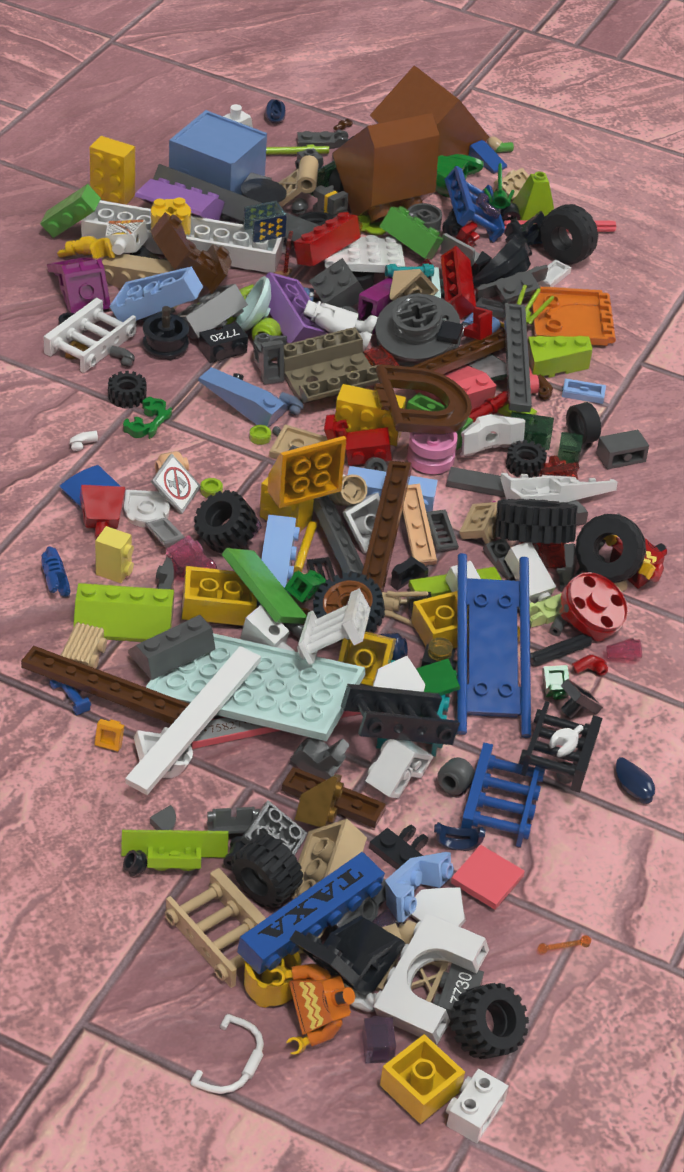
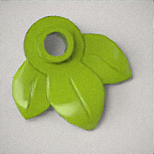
M369 215L358 216L360 232H368L373 235L386 234V231L379 227L382 221L371 223Z

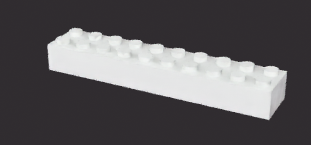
M100 200L96 210L81 220L82 237L93 236L96 239L106 238L108 221L145 220L148 239L143 246L152 253L163 254L151 234V209ZM191 216V232L189 236L188 234L186 235L187 240L194 243L200 251L205 250L207 252L212 244L217 247H224L230 253L231 266L245 270L273 273L277 269L283 252L284 237L254 243V226L244 228L242 224Z

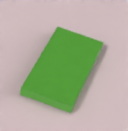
M232 548L224 550L222 556L275 623L304 624L307 618L306 614L255 551Z

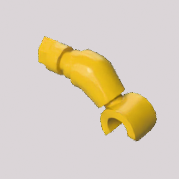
M83 236L76 241H67L65 249L57 252L59 257L73 256L78 253L84 256L92 255V258L106 256L115 258L110 239H96L93 236Z

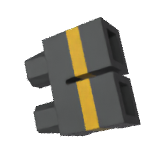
M320 185L313 191V195L318 198V202L313 205V212L328 213L332 216V219L341 212H347L348 193L334 191L333 185L327 188Z

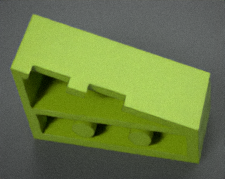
M589 336L528 337L529 367L533 375L536 374L538 376L541 374L551 378L555 377V373L565 371L566 374L589 369L593 350Z

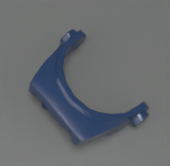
M437 822L434 825L437 841L442 846L452 850H473L485 838L486 829L481 826L466 829L445 826L441 822ZM446 836L464 837L469 839L448 838Z

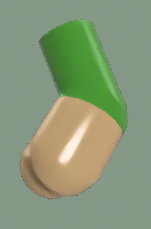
M493 136L487 140V144L496 153L514 150L513 142L503 143Z

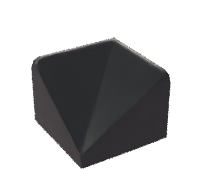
M483 251L471 266L473 278L492 260V257Z

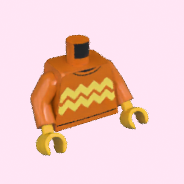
M317 964L291 966L292 969L290 970L283 966H277L270 971V973L279 972L282 975V980L271 982L276 986L281 985L288 978H293V980L289 981L302 1035L307 1034V1037L304 1038L297 1036L287 1040L286 1044L295 1040L299 1043V1049L290 1053L293 1055L304 1052L306 1046L310 1044L313 1047L334 1038L343 1025L342 1019L350 1016L349 1005L355 1001L354 991L350 987H344L343 979L340 975H331L328 970Z

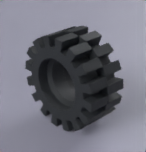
M120 371L118 375L113 374L112 378H109L108 399L112 404L115 403V406L119 407L122 405V408H126V406L133 408V405L138 407L147 398V382L145 377L142 378L141 374L136 375L134 371L132 374H129V371H125V374Z
M519 440L516 441V444L512 443L511 447L509 446L506 468L509 469L511 474L515 472L514 476L516 477L521 474H527L529 478L533 477V475L539 477V474L542 475L545 469L547 458L545 448H541L539 443L534 445V441L527 443V440H523V443H521Z

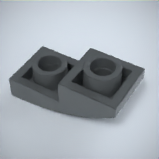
M499 539L485 544L483 550L495 568L507 580L515 578L505 561V557L510 550L506 539Z
M166 557L163 565H159L157 569L158 589L174 590V567L171 558Z

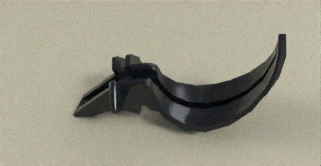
M542 211L522 225H520L517 218L512 219L507 224L505 235L507 236L505 241L507 244L473 278L474 289L482 284H489L500 278H507L518 272L528 270L531 265L528 256L532 255L530 245H533L535 239L541 234L540 228L545 217ZM533 224H536L537 229L527 235Z

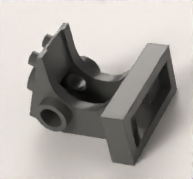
M266 333L256 335L253 341L254 361L261 370L263 384L283 382L284 345L287 344V336H273ZM277 357V364L272 363L270 360Z

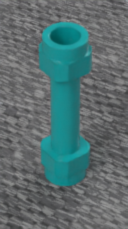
M389 264L385 266V276L393 278L394 271L420 269L427 277L434 276V265L422 264V266L397 267L396 264Z

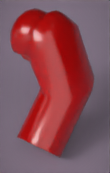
M587 655L571 664L576 674L586 669L597 672V675L600 676L608 672L606 661L595 655Z

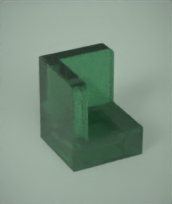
M567 432L561 433L556 465L578 468L583 435Z

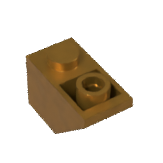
M336 774L301 794L295 820L318 827L334 823L337 815V808L334 807L336 797H341L344 783L340 782L342 775Z

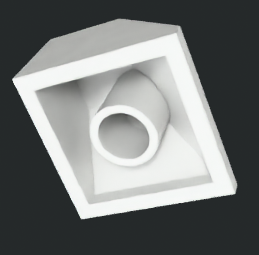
M378 493L366 496L360 503L347 506L343 512L363 554L367 553L380 501Z

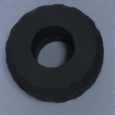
M565 204L550 211L544 217L540 228L541 242L544 245L545 251L553 259L567 265H572L586 259L596 249L598 241L597 225L593 217L584 208L575 204ZM566 229L570 232L572 239L568 236Z
M603 514L592 518L581 528L576 539L575 555L585 573H596L606 577L613 583H619L631 578L641 567L646 556V541L641 530L632 520L618 514ZM617 535L623 543L622 555L614 562H605L599 555V544L606 536Z

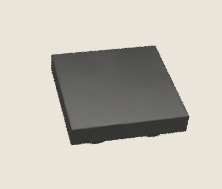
M268 800L262 805L240 840L246 844L257 834H269L275 839H279L295 855L308 833Z

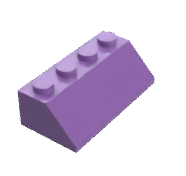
M159 178L158 181L150 179L135 193V197L151 205L154 204L156 199L183 198L185 203L191 208V216L213 220L220 219L225 203L218 199L219 195L208 192L207 195L202 194V190L194 187L188 190L185 189L186 186L175 182L174 185L169 184L170 181Z
M268 272L266 277L269 278L271 284V300L268 306L271 309L269 315L279 323L281 332L284 336H287V344L328 334V331L311 321V317L303 314L308 300L311 301L299 280Z

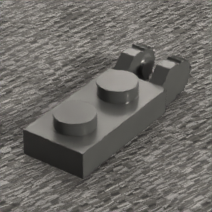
M337 130L335 133L328 131L297 132L298 147L314 144V146H329V149H335L345 144L349 136L346 131Z

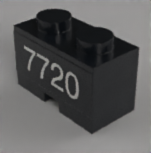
M237 322L224 325L220 330L213 328L199 332V350L209 363L247 353L248 336Z

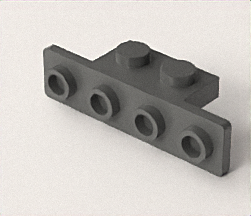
M536 266L531 270L518 272L513 276L480 285L476 288V303L481 297L489 299L498 295L504 304L516 301L519 298L523 285H527L523 298L533 295L538 288H541L537 282L546 279L548 266Z

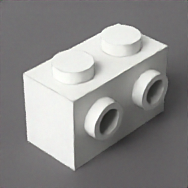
M478 1069L472 1078L468 1076L465 1079L460 1090L462 1093L458 1099L453 1097L446 1109V1113L449 1114L447 1127L477 1144L505 1103L509 1085Z

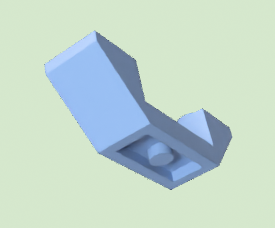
M450 852L410 858L385 880L386 905L398 922L403 923L416 910L417 900L414 897V890L420 884L440 888L452 877L454 867L451 863Z

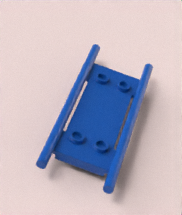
M458 554L457 680L460 690H457V721L460 722L457 734L459 735L467 734L468 713V715L516 718L521 715V737H531L528 557L519 558L520 581L467 578V554ZM467 606H468V684H467ZM517 609H520L521 687H518Z

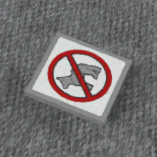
M173 454L168 456L151 480V483L179 514L184 512L200 488V484Z

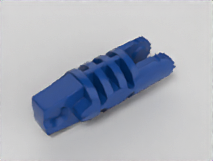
M48 546L41 555V561L49 592L55 593L58 589L61 596L68 597L71 590L63 561L56 548Z

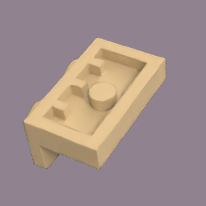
M523 168L517 171L512 170L504 178L502 177V190L507 193V196H509L511 190L515 191L511 201L515 199L529 177ZM498 179L493 183L495 185L492 188L493 193L498 190Z
M497 502L472 504L459 531L462 539L483 538L485 544L495 540Z

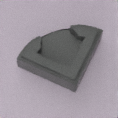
M170 805L150 817V824L156 830H174L176 825L174 808Z

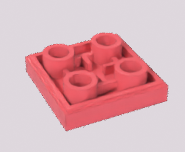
M480 845L452 876L451 884L460 887L461 890L495 910L524 877L525 871Z

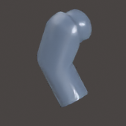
M285 392L280 394L279 398L291 406L289 408L290 413L299 415L304 408L303 403L293 395Z

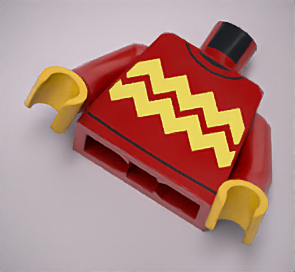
M617 535L606 536L603 538L606 540V544L613 547L610 562H614L622 555L623 543ZM645 538L646 556L636 574L627 579L637 589L649 581L655 583L660 580L664 571V556L667 555V548L664 544L660 543L654 546Z

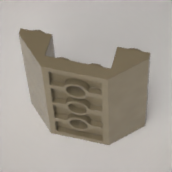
M355 327L284 345V378L295 397L303 404L339 395L343 384L360 388L373 386L376 383L380 384L375 371L378 365L371 366L363 354V339Z

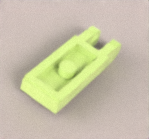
M562 593L540 602L530 603L531 627L554 622L556 616L560 615Z

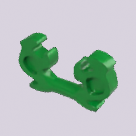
M147 397L142 401L144 414L149 417L157 415V417L148 424H144L143 419L140 417H134V422H129L128 418L125 419L123 431L133 438H142L148 435V438L151 439L156 434L158 427L172 416V408L170 407L166 410V402L163 399Z

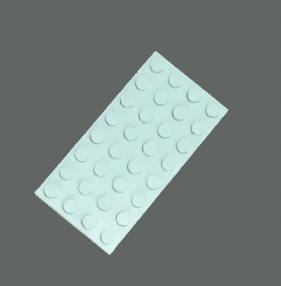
M213 633L215 650L154 680H150L146 688L190 704L241 646L260 655L261 662L216 715L327 741L344 713L341 703L347 684L360 685L365 676V667L317 656L315 662L309 665L307 660H303L298 652Z

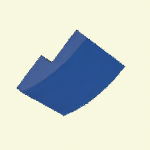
M99 465L75 474L62 483L60 488L81 508V485H120Z

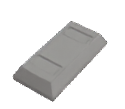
M166 517L145 524L148 530L165 548L181 544L185 540V536Z

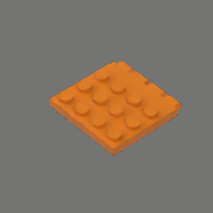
M540 288L541 291L531 306L532 315L551 296H554V299L534 319V337L589 336L591 345L608 346V343L616 341L611 300L608 293H603L602 290Z

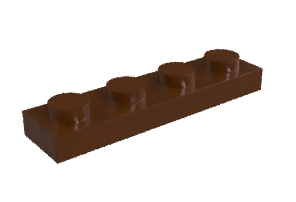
M292 767L282 783L281 791L300 798L301 794L324 782L325 779ZM343 787L341 797H336L334 805L337 808L338 814L376 828L386 811V803Z

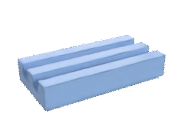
M565 379L562 397L603 404L606 385Z

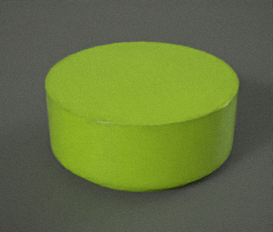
M265 425L253 426L250 429L249 439L257 445L267 444L271 440V430Z
M207 478L200 484V493L205 498L210 495L214 496L218 491L223 493V484L216 478Z

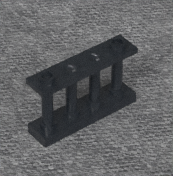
M347 684L341 703L344 711L360 712L362 714L363 720L358 734L363 737L453 745L460 722L457 720L441 719L437 714L442 701L439 693Z
M545 701L542 710L537 709L533 722L537 725L528 750L523 749L520 756L519 764L523 765L521 775L526 776L529 765L560 773L573 780L570 790L580 793L603 718L593 715L590 724H578L548 715L550 702ZM544 724L560 729L570 728L572 730L578 725L583 726V730L579 733L582 736L578 738L577 751L563 757H558L573 762L572 766L533 755L534 751L557 757L558 750L560 749V747L556 746L550 749L549 744L538 741L539 737L550 740L556 732L543 728Z

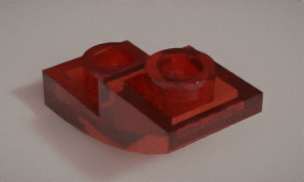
M381 345L363 351L371 366H399L393 356L382 348Z

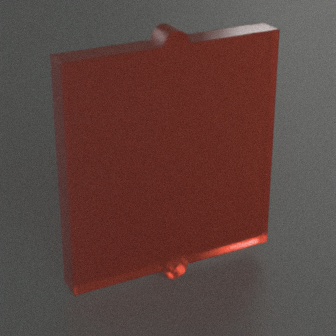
M289 231L284 273H288L293 231Z

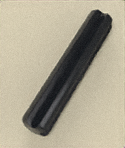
M583 633L531 652L530 662L532 666H537L591 646L592 637Z

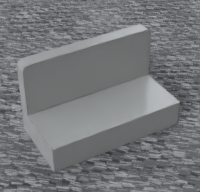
M447 233L442 235L444 240L441 244L440 254L443 255L457 246L471 260V266L476 262L480 253L476 252L475 248Z

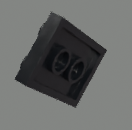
M361 915L331 932L324 944L310 932L305 936L297 930L289 939L313 962L328 970L331 975H340L344 984L364 996L376 990L406 944L402 939Z

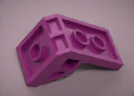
M82 257L47 264L48 272L55 273V276L58 275L60 289L70 313L75 314L95 298L103 301V309L110 308L111 303L105 269L101 259Z

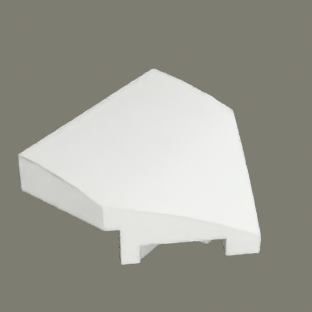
M405 656L379 668L373 686L424 692L425 683L408 656Z
M460 887L424 889L415 896L417 906L414 913L410 916L418 922L424 919L426 913L459 927L466 921Z

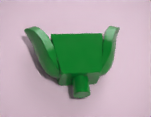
M463 154L438 156L436 192L450 198L445 178L454 167L462 168L466 179L468 175L475 174L483 169L484 162L482 160Z

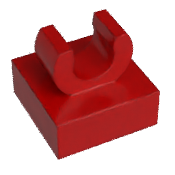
M471 221L460 229L456 239L471 247L475 246V241L480 238L479 234L475 232L478 225Z
M335 414L326 415L324 432L327 440L342 436L346 437L348 435L346 429L349 428L347 420L337 422Z

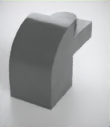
M308 737L301 742L290 760L301 770L327 780L334 776L345 760L346 755L344 753L350 744L342 738L329 747L322 740Z

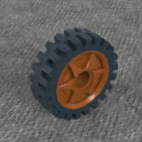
M342 573L343 578L335 575L333 576V582L328 579L325 581L326 587L324 585L319 587V592L315 593V600H313V609L317 619L348 605L351 592L360 588L370 607L365 632L370 630L374 633L377 630V626L382 624V618L384 619L385 616L384 599L378 584H375L373 579H367V576L363 574L358 577L357 573H352L351 577H349L348 573Z

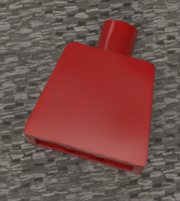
M81 485L80 502L86 528H95L96 538H98L106 526L113 529L118 528L125 487Z

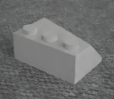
M236 284L218 286L213 294L208 293L198 299L199 304L194 303L188 306L178 316L188 322V335L194 339L199 338V332L210 330L214 327L218 329L227 323L226 319L242 314L244 312L243 308L248 304Z

